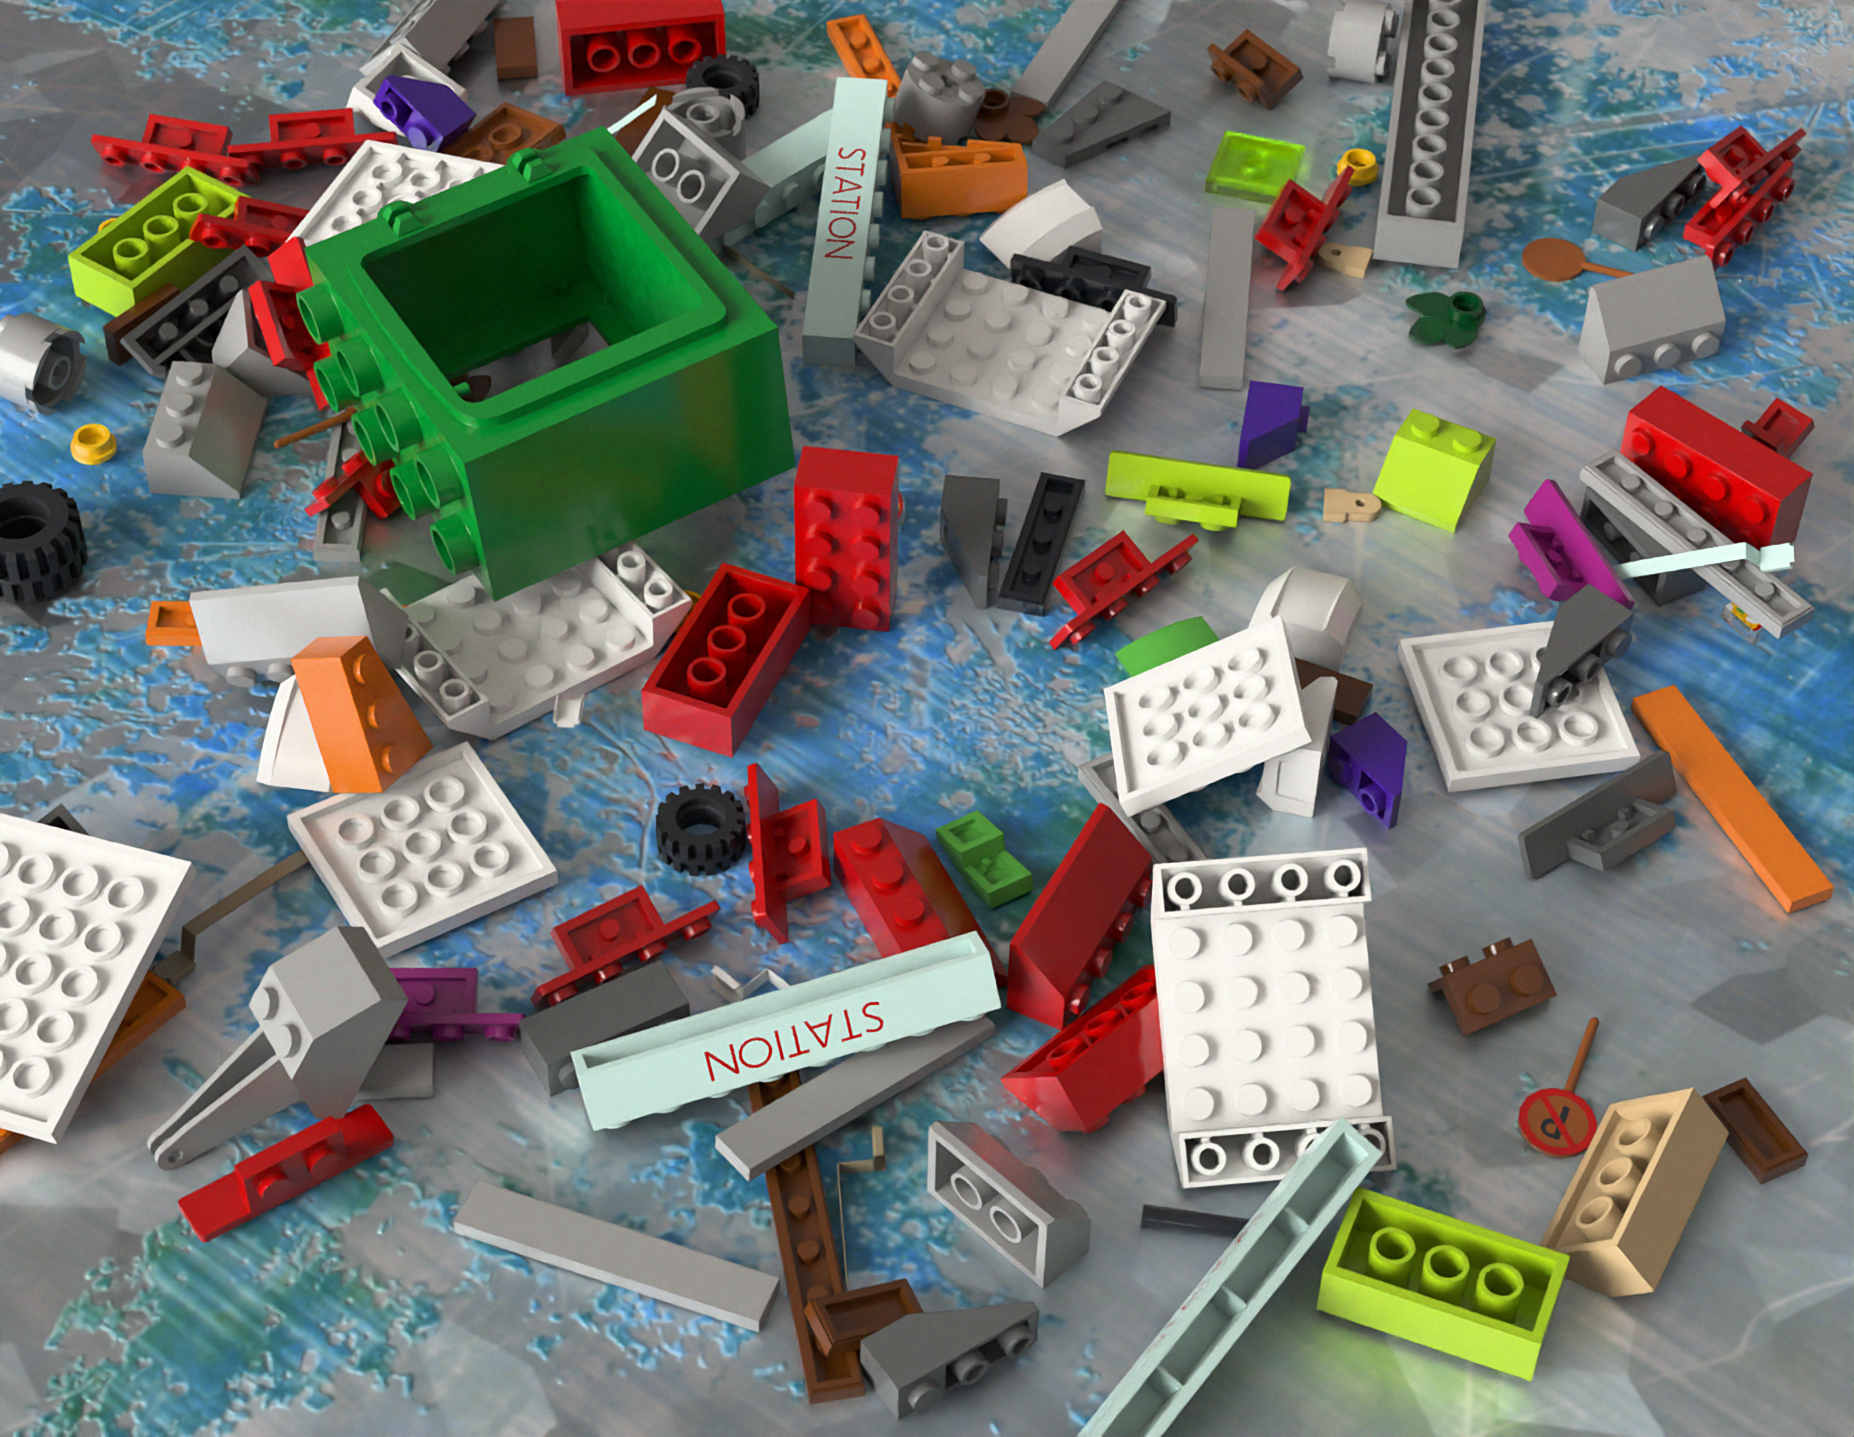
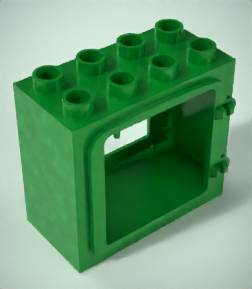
M604 125L544 150L531 147L518 150L509 156L507 165L415 203L399 200L386 204L379 210L376 219L304 248L314 286L297 292L296 300L303 321L312 338L319 345L327 341L329 344L331 355L314 362L315 374L328 404L336 413L352 406L355 407L357 413L351 415L352 425L367 459L373 466L390 459L393 460L396 466L390 469L391 481L407 515L414 521L431 513L437 522L430 524V534L436 551L451 576L456 577L472 570L494 602L796 467L778 327ZM587 321L591 323L609 346L481 402L471 403L460 398L471 393L467 382L454 387L448 382Z

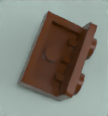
M1248 29L1238 36L1224 51L1213 43L1207 48V52L1213 62L1210 65V69L1214 75L1225 84L1231 81L1236 85L1238 92L1246 101L1251 104L1257 101L1267 110L1275 106L1304 78L1299 67Z
M1510 937L1483 948L1482 952L1485 959L1473 964L1470 963L1467 955L1439 967L1442 977L1427 984L1431 993L1442 989L1463 1036L1557 996L1532 938L1515 946Z

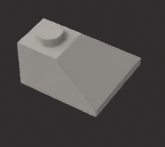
M241 289L236 294L212 349L213 364H218L263 398L312 393L313 391L306 372L273 366L259 321L254 313L250 294Z

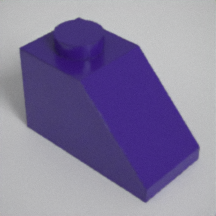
M1250 380L1239 443L1237 467L1256 470L1295 450L1298 432L1307 433L1310 406L1302 405L1304 387Z

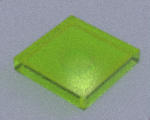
M1225 131L1206 178L1205 192L1272 205L1279 190L1289 178L1296 182L1304 160L1306 146Z

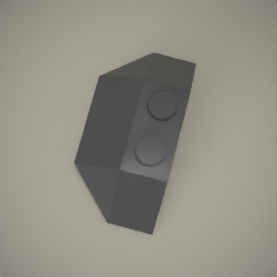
M244 244L124 336L120 343L150 375L166 380L173 361L213 364L212 349L236 294L241 289L249 293L248 288L258 280L274 283V276Z

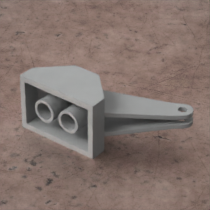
M336 926L269 966L249 1003V1007L260 1026L186 1103L148 1138L147 1146L154 1155L159 1168L163 1170L179 1168L207 1150L301 1099H304L316 1119H325L331 1115L333 1118H343L409 1000L364 927ZM179 1151L176 1155L169 1157V1155Z

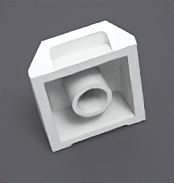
M398 43L365 79L362 78L353 87L346 108H352L353 113L382 129L397 132V135L407 138L372 103L384 78L389 75L447 85L466 104H468V93L466 89L401 43Z
M1064 178L1032 193L1012 206L990 224L980 235L979 240L1011 270L1010 261L1015 253L1061 265L1069 245L1101 253L1103 228L1095 207H1091L1066 183Z
M1294 566L1270 582L1259 601L1250 622V627L1281 615L1289 630L1295 658L1339 672L1361 613L1363 601L1349 578Z
M293 675L282 682L278 689L263 743L257 782L272 786L334 793L296 675Z
M1319 677L1302 690L1312 742L1301 746L1292 753L1281 754L1264 762V770L1256 795L1273 811L1309 818L1313 817L1329 746L1338 683L1335 677Z

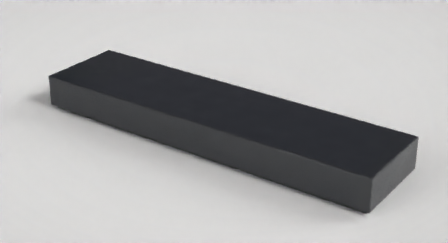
M1041 472L998 595V609L1039 617L1044 616L1054 586L1052 582L1057 577L1085 493L1086 480Z

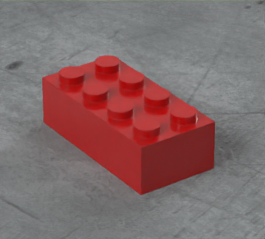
M555 0L560 70L566 96L649 88L650 86L661 87L686 84L687 71L689 67L693 68V63L697 60L704 62V57L711 56L714 59L717 58V54H724V58H726L725 12L722 0Z
M1662 385L1628 412L1620 453L1735 544L1746 542L1759 551L1761 547L1784 543L1792 544L1796 540L1813 473Z
M803 446L794 482L795 584L810 588L811 624L890 631L897 596L899 456Z
M722 562L641 690L644 730L733 758L810 630V588Z

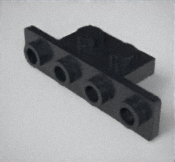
M1069 245L1061 265L1016 253L1011 258L1012 283L1098 307L1112 312L1126 289L1166 301V308L1156 325L1175 327L1178 320L1177 297L1147 288L1151 278L1150 266Z

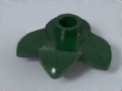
M1427 292L1411 296L1405 301V304L1420 317L1410 328L1408 336L1413 341L1424 345H1436L1445 341L1454 350L1465 348L1477 339V328L1483 325L1486 318V309L1483 306L1482 299L1471 292H1457L1450 297L1439 292Z

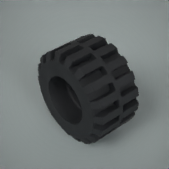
M22 481L21 484L15 485L12 482L2 484L3 487L0 488V597L3 596L5 602L16 603L18 599H25L27 603L35 602L38 597L45 596L47 599L55 596V591L69 588L72 585L71 579L79 578L83 573L82 566L87 564V546L77 504L73 497L68 498L65 490L61 488L53 489L50 483L41 482L37 485L33 484V481Z

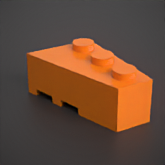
M891 133L890 178L902 219L926 220L931 216L942 215L966 217L973 213L981 212L1003 214L1027 197L1028 164L1022 146L1019 143L968 139L967 147L942 145V137L929 136L928 143L904 142L903 134Z
M367 635L317 637L291 658L334 793H383L434 747Z

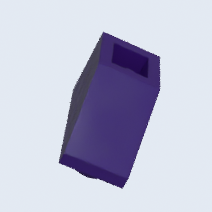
M389 75L384 78L372 102L382 115L390 120L410 140L414 147L440 153L467 132L477 115L447 85Z
M1374 712L1330 736L1326 770L1337 784L1343 785L1360 802L1363 809L1369 815L1375 816L1388 829L1397 825L1407 741L1377 712Z

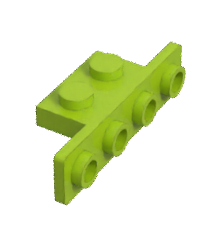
M1113 450L1109 455L1105 493L1113 497L1146 501L1145 515L1155 516L1156 521L1164 524H1180L1182 520L1199 522L1202 528L1208 530L1225 531L1228 527L1236 528L1240 515L1283 521L1287 514L1291 476L1288 474Z

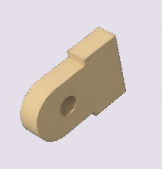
M1328 242L1324 243L1318 251L1316 261L1322 267L1342 271L1345 275L1364 279L1373 257V250L1355 245L1350 247Z
M1324 489L1323 521L1345 523V520L1371 522L1380 516L1381 501L1373 494L1346 492V489Z

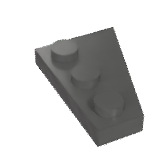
M1104 80L1032 140V153L1066 169L1106 152V145L1123 138L1130 142L1139 138L1141 130L1154 125L1157 129H1161L1170 125L1171 111Z

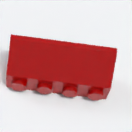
M1098 804L1009 943L1006 1008L1058 1030L1064 1029L1073 1013L1077 1015L1082 1013L1088 1002L1091 991L1090 985L1095 977L1102 979L1105 976L1112 960L1114 946L1117 942L1123 944L1127 940L1133 927L1135 912L1138 907L1145 909L1152 898L1153 879H1150L1152 857L1108 805Z
M880 817L833 833L834 874L882 958L976 931L990 953L997 989L1007 986V971L924 834Z
M1155 964L1141 967L1001 1077L1000 1080L1004 1087L1057 1131H1081L1083 1134L1092 1133L1108 1123L1110 1120L1109 1113L1117 1106L1129 1103L1144 1094L1147 1090L1145 1084L1154 1076L1164 1074Z

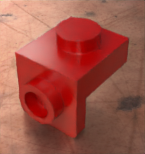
M1776 398L1755 424L1746 420L1741 426V431L1789 459L1815 426L1812 418Z

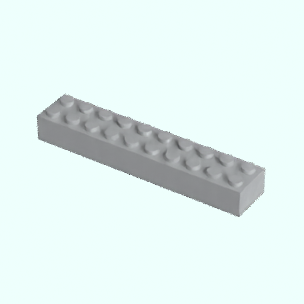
M1405 0L1372 259L1458 269L1465 225L1487 0Z

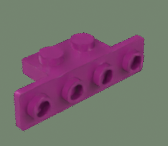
M1546 479L1524 509V514L1531 524L1517 522L1508 535L1519 552L1520 560L1528 566L1539 583V590L1553 601H1567L1589 583L1631 610L1635 600L1557 482Z
M390 968L409 1000L386 1041L405 1042L411 1040V1034H432V1040L458 1042L464 1039V1034H485L484 1039L487 1041L511 1042L516 1040V1034H520L519 1021L527 1018L522 1013H478L479 971L477 968Z

